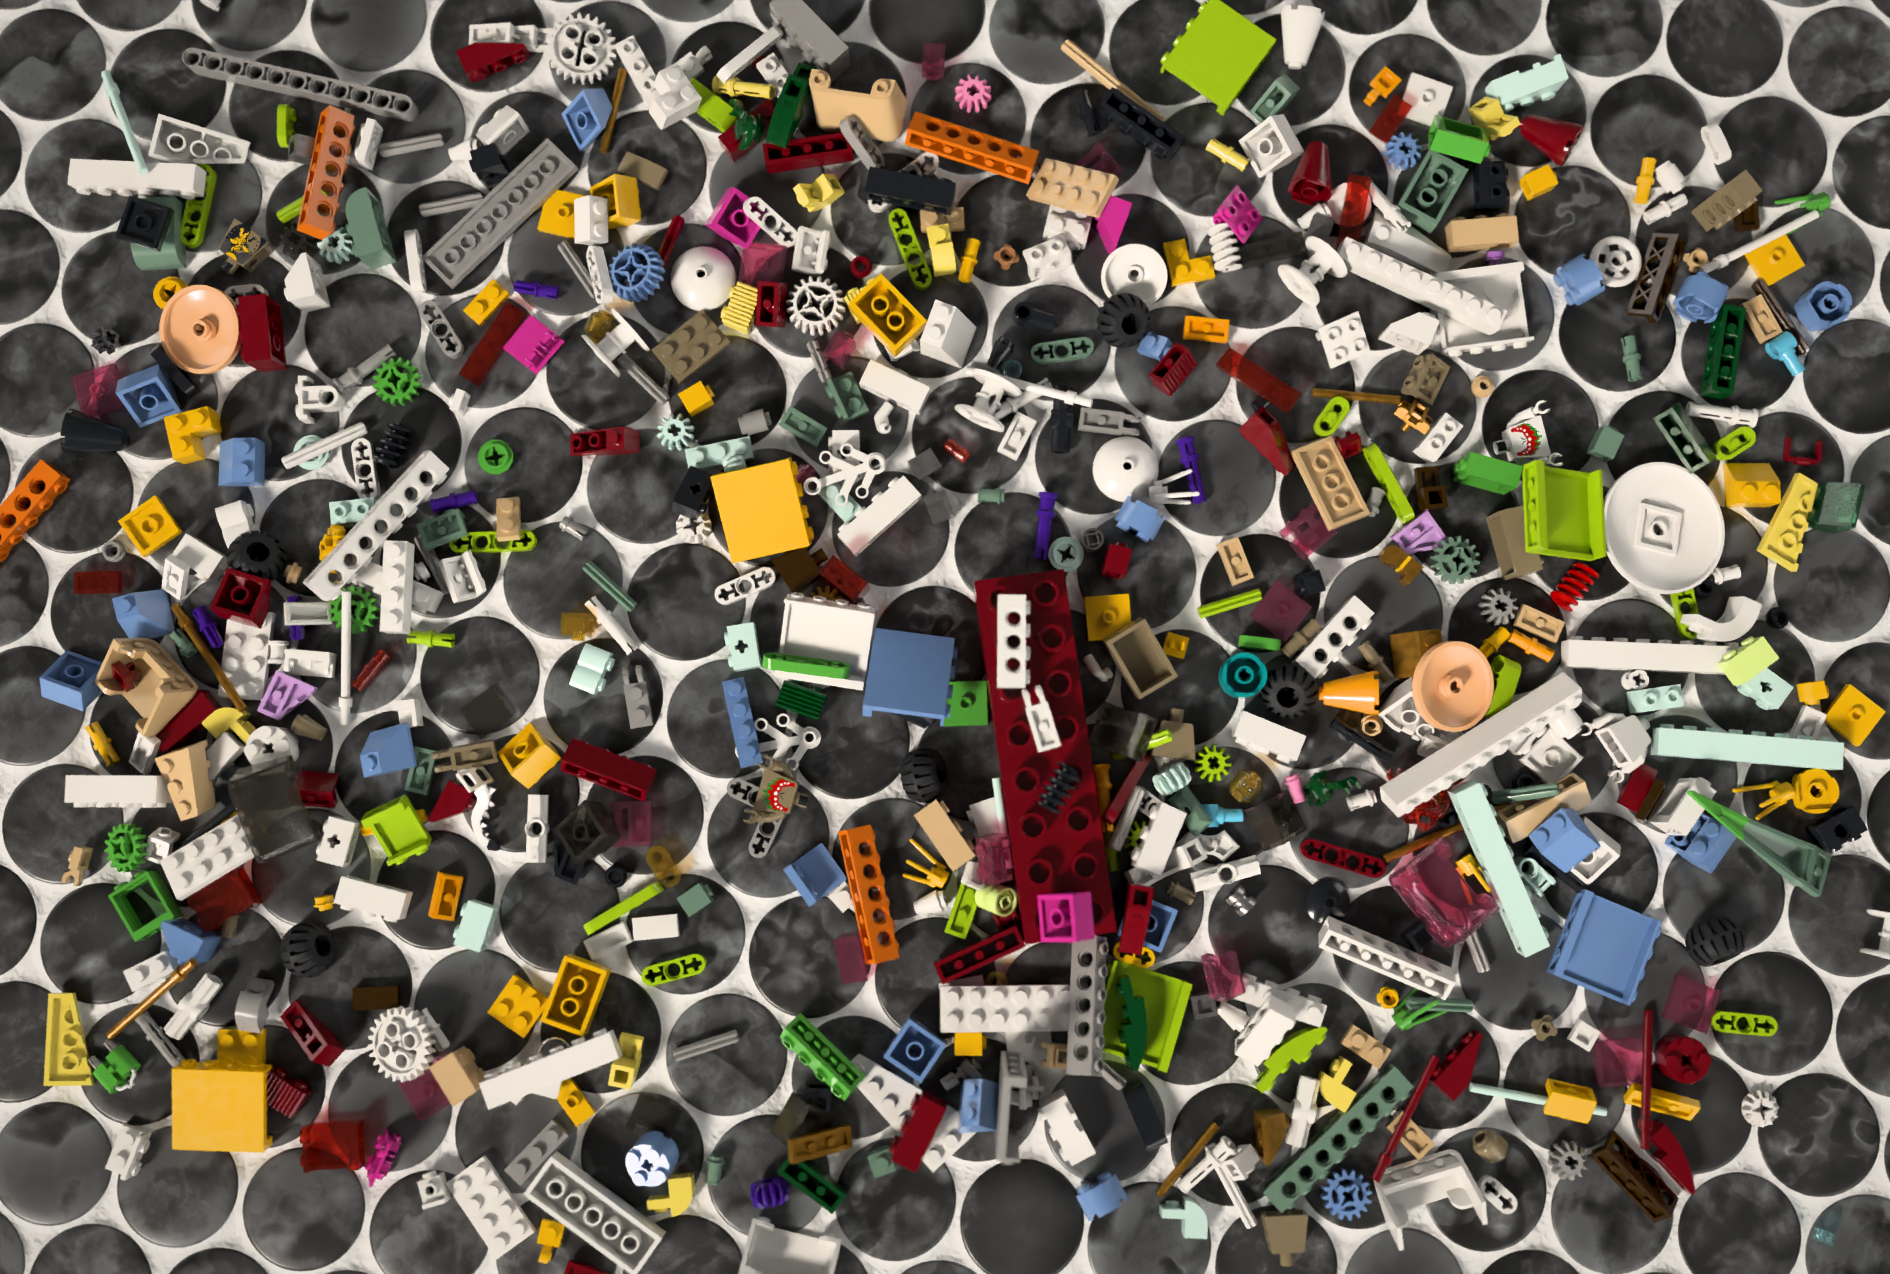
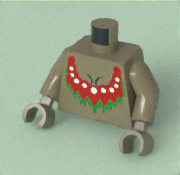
M762 754L761 756L766 758V762L764 764L757 763L758 766L764 769L755 805L753 810H744V812L750 813L751 817L748 820L743 819V821L751 824L755 822L770 823L784 819L787 814L792 812L793 805L806 808L810 795L797 792L800 782L797 781L796 774L787 764Z

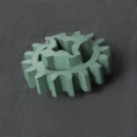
M1455 536L1454 539L1446 537V542L1444 540L1438 542L1440 548L1433 547L1432 550L1436 555L1430 556V559L1435 560V563L1430 565V567L1437 569L1434 573L1435 576L1442 575L1440 581L1445 582L1448 580L1449 584H1455V582L1462 584L1464 579H1472L1470 573H1477L1474 565L1480 564L1479 561L1475 560L1479 553L1473 552L1476 547L1475 545L1468 546L1469 539L1461 541V536Z

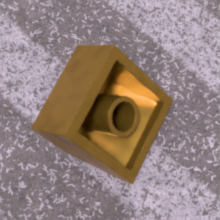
M1441 629L1389 635L1393 671L1395 674L1394 679L1413 677L1416 666L1422 656L1431 647L1442 643Z

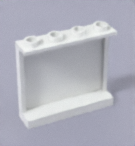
M1523 261L1438 272L1433 275V277L1492 303L1478 287L1481 284L1500 307L1507 310L1499 331L1491 336L1435 311L1436 319L1440 320L1437 329L1441 355L1449 354V357L1461 356L1462 352L1470 351V354L1483 353L1484 349L1492 348V352L1505 350V346H1513L1514 349L1527 347V343L1534 340V336L1529 337L1520 277V273L1524 271Z
M798 592L787 594L784 599L785 610L779 653L845 662L850 665V673L846 679H837L775 670L774 677L863 691L876 608L871 607L867 603L849 604L847 600L842 599L829 601L823 596L804 597V594Z

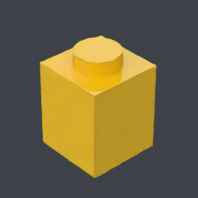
M1549 164L1525 174L1518 182L1527 201L1551 191L1558 184L1557 175L1550 168Z
M701 381L678 394L691 417L714 405L711 398L715 395L709 385L704 387Z
M982 1032L955 1033V1056H982V1050H986L987 1047L986 1036H982Z

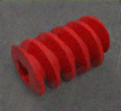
M1573 563L1571 566L1572 570L1566 572V576L1562 577L1561 583L1556 585V590L1550 593L1552 600L1559 607L1567 611H1573L1569 606L1570 604L1578 606L1575 597L1579 599L1584 598L1580 591H1589L1585 584L1594 585L1591 577H1600L1594 569L1585 564Z

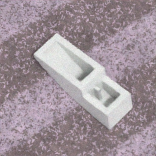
M224 732L206 752V760H210L211 766L208 768L209 780H213V786L216 784L218 776L224 770L235 765L233 762L244 751L245 745L231 732Z

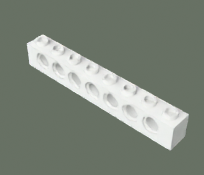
M430 450L423 451L302 583L323 601L335 600L342 593L341 588L346 582L349 584L358 575L356 571L361 566L365 567L372 560L373 557L371 555L376 549L380 550L384 547V541H388L386 538L391 533L395 534L403 526L401 522L406 517H411L417 511L418 507L416 506L421 500L425 501L433 493L431 489L436 484H441L447 478L446 473L449 471V468ZM422 472H425L428 476L426 483H422L420 480ZM407 488L413 491V496L410 500L405 497V490ZM392 504L398 507V513L395 516H392L390 513ZM378 520L383 524V529L379 533L374 527ZM362 537L368 540V546L365 549H362L359 545ZM348 553L353 557V562L349 566L344 563V557ZM334 570L338 577L335 582L331 583L328 575Z

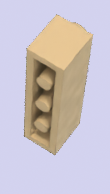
M1571 773L1553 782L1559 786L1560 793L1558 796L1516 801L1497 811L1496 819L1498 824L1502 826L1505 837L1512 843L1521 841L1561 808L1579 811L1591 804L1592 801L1585 781L1575 773Z

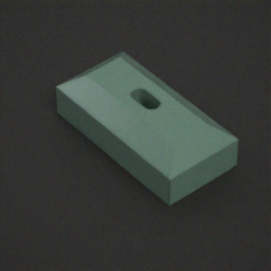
M1184 786L1168 799L1174 808L1187 813L1184 823L1194 836L1199 835L1214 822L1188 786Z

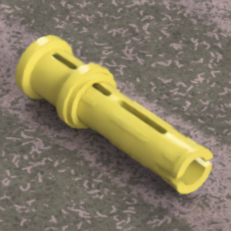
M717 76L712 81V90L715 95L724 93L729 94L731 97L746 95L773 99L776 96V87L772 84L744 82L738 77H734L726 84Z

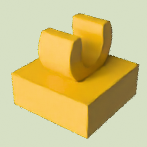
M1167 632L1163 651L1168 656L1183 660L1189 638Z

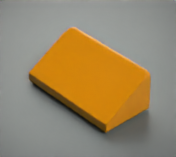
M444 872L437 873L428 912L429 917L454 921L464 879L463 876Z

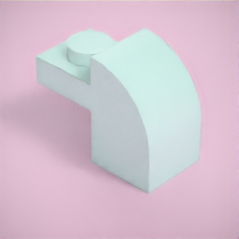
M1183 1195L1182 1205H1179L1178 1201H1166V1204H1160L1159 1213L1162 1218L1182 1219L1181 1233L1184 1238L1207 1239V1216L1196 1200Z

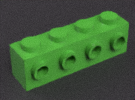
M801 1013L784 1028L780 1035L784 1046L790 1050L792 1049L798 1055L799 1060L804 1065H808L820 1081H825L831 1087L833 1094L838 1098H842L845 1101L865 1079L866 1076Z

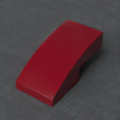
M1645 763L1633 770L1629 775L1628 781L1622 785L1617 803L1637 813L1655 781L1658 770Z

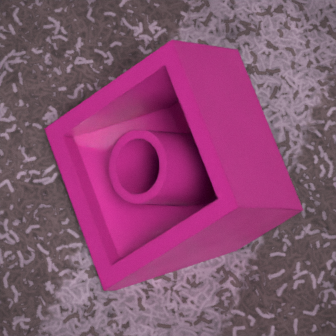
M735 187L727 188L705 226L721 237L744 249H748L761 228L744 213L743 204L749 197ZM757 203L749 204L752 207L750 210L751 212L757 211L761 214V216L762 214L767 212L766 210H764V212H760L756 208V206L758 205Z
M1112 195L1100 217H1095V220H1098L1096 229L1109 255L1118 245L1132 206L1131 202Z
M1091 892L1037 895L1041 942H1080L1095 939Z

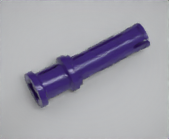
M1195 436L1178 439L1175 443L1179 446L1181 454L1179 460L1180 463L1184 464L1185 470L1191 469L1190 463H1192V473L1195 475L1198 492H1200L1199 496H1192L1193 504L1206 502L1207 499L1197 463L1200 457L1199 454H1196L1193 442ZM1186 445L1188 446L1189 454H1187ZM1192 473L1187 474L1190 491L1196 492Z
M1039 492L1040 504L1039 510L1036 511L1039 520L1033 558L1047 560L1051 522L1056 516L1054 507L1058 494Z

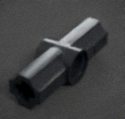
M1068 385L1054 386V389L1073 391V387ZM1053 398V409H1051L1050 429H1052L1050 448L1052 453L1065 454L1070 452L1074 411L1072 410V405Z

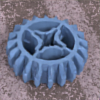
M632 243L631 247L624 245L623 252L617 250L619 255L612 257L614 262L608 265L611 269L609 275L613 292L628 302L635 301L639 303L641 298L648 300V294L655 295L654 289H661L658 283L664 281L661 275L665 273L664 263L660 259V254L651 246H646L642 243L639 245ZM643 259L647 260L648 265L644 266L642 263ZM625 280H628L630 283L629 287L625 285Z

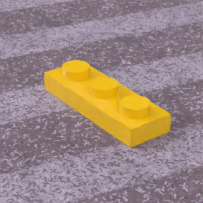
M1633 1083L1624 1094V1103L1641 1107L1642 1084ZM1651 1088L1652 1111L1691 1121L1701 1109L1699 1100Z

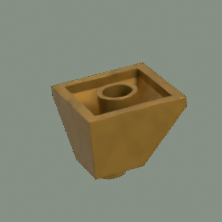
M1280 1108L1253 1110L1257 1151L1265 1166L1271 1165L1287 1136L1286 1128H1289V1118Z

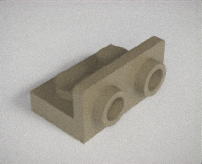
M1433 354L1418 355L1413 362V367L1408 377L1404 380L1401 393L1412 395L1426 406H1432L1450 366Z

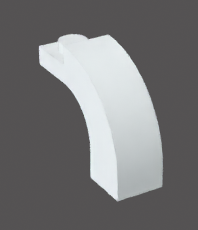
M1745 596L1729 597L1723 615L1716 622L1699 614H1683L1680 623L1689 626L1688 629L1690 631L1697 632V640L1712 642L1732 641L1740 638L1752 628L1758 618L1762 604Z
M1194 838L1172 848L1161 876H1153L1136 867L1124 872L1128 883L1150 886L1173 873L1196 865L1206 859L1207 856L1198 838Z

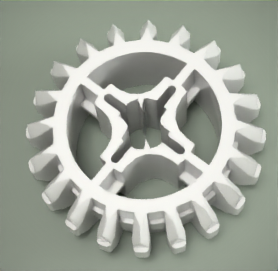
M810 276L809 283L801 279V287L796 284L793 286L796 292H789V296L792 299H788L786 303L788 306H791L787 308V313L792 314L789 319L791 322H795L797 329L803 326V333L810 329V334L814 336L815 330H818L819 334L823 335V329L825 328L828 332L832 331L831 324L834 327H838V322L835 319L843 320V315L840 313L845 312L846 309L842 306L845 303V299L841 297L842 291L836 290V283L830 285V279L828 278L822 283L821 276H818L817 281L814 282L812 276ZM813 291H822L828 295L817 296ZM806 295L808 302L803 306V309L798 311L799 302ZM812 299L814 303L820 306V313L818 309L812 306ZM834 301L833 310L826 317L824 310L829 306V303ZM816 316L820 321H810L804 317Z

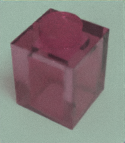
M924 43L922 77H926L929 80L944 78L945 45Z
M836 330L823 351L824 358L844 368L856 348V342L853 340L854 337L846 331L841 333Z

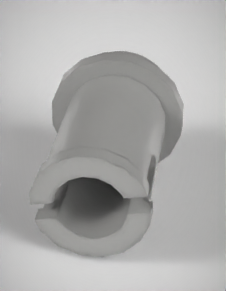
M1372 487L1366 502L1370 512L1368 516L1375 517L1379 513L1378 508L1386 493L1378 487Z
M565 516L559 525L562 532L567 531L581 541L585 539V534L589 532L588 528L575 522L571 516Z

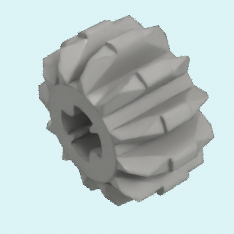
M1497 588L1496 591L1490 589L1488 590V595L1484 594L1481 596L1484 602L1479 603L1478 606L1484 608L1480 615H1487L1485 622L1489 623L1493 620V624L1497 626L1500 623L1507 624L1509 619L1515 618V614L1512 611L1518 610L1519 607L1513 605L1517 598H1509L1511 591L1508 590L1504 593L1503 588ZM1500 603L1501 608L1497 610L1495 605Z
M1561 1140V1146L1553 1144L1555 1151H1548V1154L1553 1158L1547 1161L1550 1166H1553L1551 1169L1552 1173L1558 1174L1559 1178L1563 1180L1568 1178L1574 1181L1575 1174L1583 1177L1580 1170L1588 1169L1583 1162L1589 1160L1586 1155H1583L1584 1148L1581 1146L1577 1147V1143L1574 1141L1568 1144L1567 1141Z

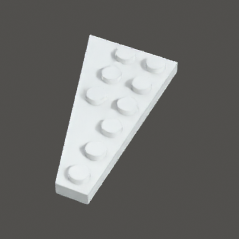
M859 1053L850 1061L866 1076L858 1089L900 1135V1124L905 1114L910 1115L912 1111L910 1110V1104L915 1093L920 1094L922 1089ZM948 1104L947 1110L922 1159L932 1172L938 1169L976 1133L957 1132L959 1110L954 1109Z

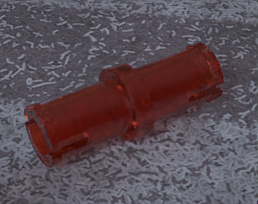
M379 648L367 664H363L362 671L350 684L363 692L374 676L377 677L379 675L378 671L390 659V656Z

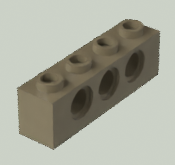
M1744 170L1693 209L1691 213L1706 232L1713 227L1718 230L1757 201L1755 196L1763 190L1748 171Z

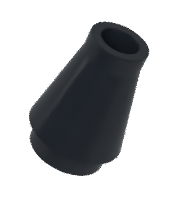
M1000 336L998 340H995L986 364L998 370L1002 363L1014 352L1012 349L1015 345Z

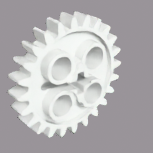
M578 13L576 19H574L572 14H569L568 21L561 17V25L554 22L555 30L549 29L551 37H546L548 45H545V51L548 52L547 60L551 61V68L557 67V75L564 73V80L572 77L574 84L577 79H580L582 85H584L585 79H588L593 84V77L601 80V73L608 75L607 67L613 69L612 61H616V54L614 53L617 52L613 45L615 44V37H610L611 29L605 30L606 23L598 25L597 17L591 21L589 14L586 15L585 19H582L580 13ZM585 31L587 33L584 39V48L581 52L580 65L576 66L582 33ZM574 33L577 34L578 37L572 39L569 38L567 35ZM597 39L599 43L592 44L589 40ZM566 53H570L573 55V57L570 59H566L563 57V55ZM586 59H592L595 61V63L590 65L586 64L584 61Z
M403 1006L388 1009L387 1012L380 1014L381 1018L374 1020L376 1026L370 1027L374 1034L368 1036L373 1041V1044L368 1045V1048L373 1049L374 1052L369 1056L376 1058L373 1065H380L379 1073L386 1071L385 1078L392 1077L393 1081L400 1080L401 1082L416 1079L424 1074V1070L429 1069L428 1063L434 1061L430 1054L435 1053L436 1050L431 1045L437 1041L431 1039L430 1036L435 1031L428 1030L431 1023H424L425 1015L418 1017L419 1010L412 1011L411 1007L403 1008Z

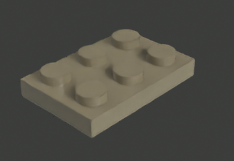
M702 309L654 347L652 353L681 385L726 349L731 342Z

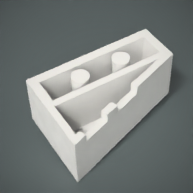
M1063 1088L1038 1100L1040 1107L1037 1110L1043 1121L1047 1119L1050 1125L1048 1131L1053 1141H1059L1062 1148L1058 1150L1064 1162L1069 1160L1071 1166L1096 1153Z

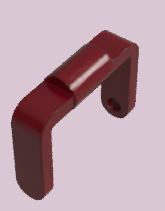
M1786 436L1784 438V461L1804 466L1815 465L1821 462L1822 440L1816 441L1815 459H1811L1810 457L1790 456L1791 437Z

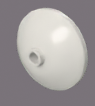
M1140 243L1125 244L1115 249L1105 260L1101 273L1102 287L1108 298L1116 294L1130 293L1138 296L1148 307L1157 301L1165 290L1167 283L1165 262L1156 250ZM1132 270H1137L1139 274L1137 276H1132L1130 272Z
M706 246L695 247L684 252L675 261L670 276L671 287L677 299L684 306L696 311L702 309L703 311H711L721 307L729 300V292L732 286L736 285V273L730 259L721 251ZM705 272L704 277L700 278L698 277V273Z
M1117 437L1106 442L1097 452L1093 462V477L1096 485L1104 495L1119 502H1124L1127 496L1132 497L1130 499L1131 502L1141 499L1149 493V486H1154V481H1157L1159 466L1155 453L1145 442L1134 437ZM1129 463L1131 465V469H1124L1123 464Z

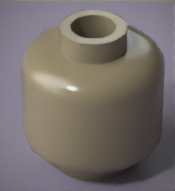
M1490 1128L1482 1129L1474 1135L1473 1150L1485 1162L1490 1164L1497 1163L1506 1157L1508 1144L1495 1130Z

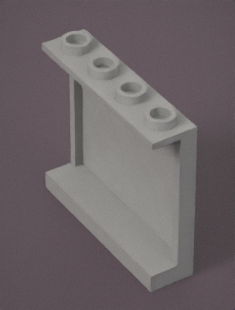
M1001 1051L997 1125L994 1134L996 1161L1006 1165H1012L1014 1162L1020 1163L1017 1129H1008L1011 1086L1026 1087L1027 1083L1023 1052Z

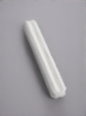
M359 422L282 457V463L286 469H290L367 434V428L363 422Z
M1211 1143L1205 1147V1151H1207L1209 1148L1213 1149L1216 1146V1144ZM1223 1165L1218 1168L1215 1167L1246 1228L1250 1229L1256 1226L1257 1221L1236 1181L1231 1179Z

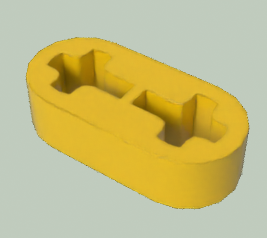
M1117 941L1112 948L1116 959L1131 965L1149 968L1155 961V955L1152 950L1144 946L1141 955L1146 951L1150 957V960L1145 961L1144 964L1141 963L1140 958L1135 957V954H1124L1123 957H1120V953L1117 951L1120 941Z

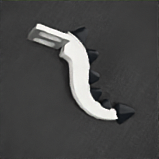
M483 765L468 768L457 773L456 776L469 793L475 791L474 793L477 796V802L471 816L474 833L487 846L488 850L499 851L501 847L496 839H489L490 832L484 831V828L488 827L489 823L483 819H490L492 817L489 808L497 806V802L492 798V795L498 790L497 785L490 784L494 780ZM480 769L488 780L483 781L476 773V770ZM468 775L475 786L470 787L462 776Z

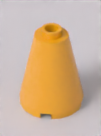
M1378 670L1323 682V687H1319V700H1324V705L1379 715V710H1374V706L1379 705V679H1374V676H1378Z

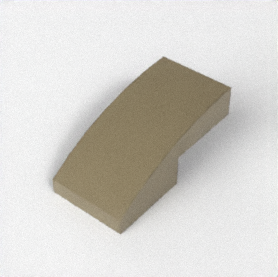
M626 152L617 169L621 175L637 178L642 185L656 190L660 189L668 173L667 169L630 152Z

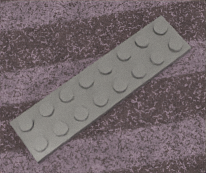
M547 138L421 258L453 289L579 169Z

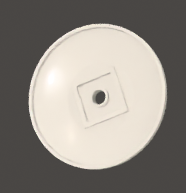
M1667 462L1642 464L1621 475L1613 483L1605 496L1606 553L1616 570L1633 585L1657 594L1680 593L1701 584L1717 566L1725 539L1723 515L1712 491L1694 473L1690 474L1687 469ZM1654 524L1660 528L1659 535H1656L1653 531Z

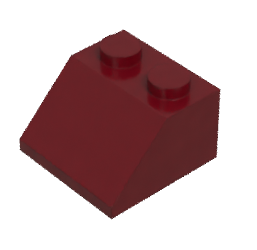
M227 568L209 609L218 617L261 629L270 609L271 581Z

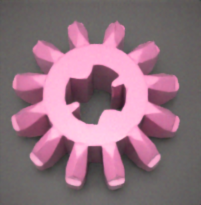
M978 74L975 76V79H972L970 75L967 76V81L961 79L959 81L960 86L955 88L957 93L955 100L960 102L959 107L963 109L967 106L968 113L971 112V109H975L976 113L980 111V107L986 109L987 102L991 101V95L989 94L991 87L986 86L987 80L979 81Z

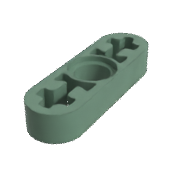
M1088 337L1038 343L1032 347L1030 357L1037 365L1085 359L1091 356L1094 344ZM1081 343L1089 346L1086 353H1083L1082 349L1075 350V355H1071V344H1074V348H1079ZM1060 345L1066 346L1068 354L1061 357L1057 355L1056 348ZM1049 347H1053V358H1050V354H1045L1043 359H1039L1037 355L1035 356L1038 349L1045 353L1049 352Z

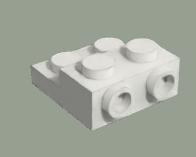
M1050 205L1042 240L1048 241L1062 235L1069 249H1085L1092 216Z

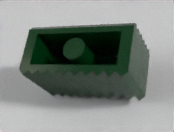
M784 680L776 706L819 721L828 696L823 693L824 689L814 685L809 689L802 686V681Z

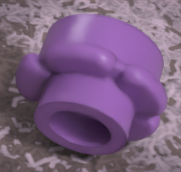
M1504 251L1486 252L1484 260L1488 261V265H1499L1507 257H1504Z

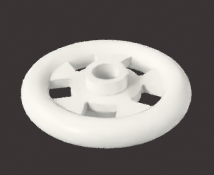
M1610 236L1600 240L1593 247L1590 258L1595 262L1603 276V280L1600 282L1606 286L1622 287L1630 284L1636 279L1642 267V257L1637 246L1629 239L1621 236ZM1609 245H1617L1618 251L1610 252ZM1627 251H1629L1632 257V260L1627 261V258L1624 254ZM1600 254L1605 255L1604 264L1598 262ZM1612 259L1617 261V265L1612 263ZM1626 267L1630 272L1623 276L1620 271ZM1606 269L1614 273L1612 278L1604 274Z

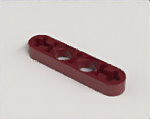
M1145 751L1140 752L1101 818L1109 825H1112L1152 758Z
M1308 838L1302 840L1299 844V852L1303 857L1372 878L1381 877L1386 870L1385 863L1381 859ZM1311 842L1312 847L1321 849V845H1323L1320 859L1317 858L1319 853L1310 852L1308 855L1307 850L1304 849L1305 845H1309ZM1331 848L1337 852V858L1332 862L1328 861L1325 857L1326 851ZM1350 855L1357 856L1359 860L1358 865L1354 868L1349 867L1347 864V859ZM1376 861V866L1380 867V869L1372 874V869L1363 867L1364 863L1373 865Z

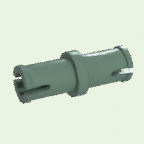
M1635 335L1621 338L1624 353L1622 361L1626 364L1629 382L1643 379L1639 363L1641 355L1637 351Z

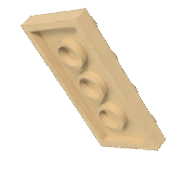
M1045 158L1026 196L1033 201L1099 218L1119 179L1113 174Z
M1332 436L1295 449L1290 453L1328 531L1370 514Z

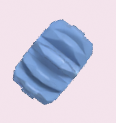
M1403 132L1399 133L1398 137L1393 135L1390 138V142H1387L1385 145L1387 151H1385L1384 157L1390 158L1387 161V165L1395 164L1394 170H1397L1399 166H1401L1403 171L1407 170L1408 166L1412 168L1416 165V161H1419L1421 158L1419 152L1422 150V146L1416 145L1419 138L1411 139L1412 133H1409L1407 137H1405Z

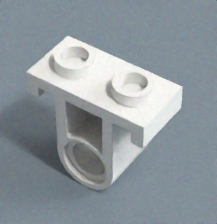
M307 375L298 376V383L295 384L298 404L295 411L300 421L306 424H314L315 419L310 416V413L336 412L345 405V397L337 389L327 385L310 386L314 385L313 379ZM334 394L333 401L327 403V398Z

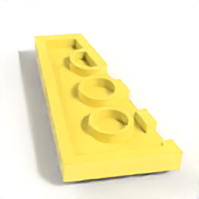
M1801 473L1794 474L1781 503L1756 551L1791 572H1796L1799 564L1796 562L1798 554L1802 553L1803 549L1801 542L1803 533L1807 532L1808 512L1812 511L1818 483Z
M49 993L44 1086L94 1085L95 1082L91 1064L88 1062L89 1054L76 993Z

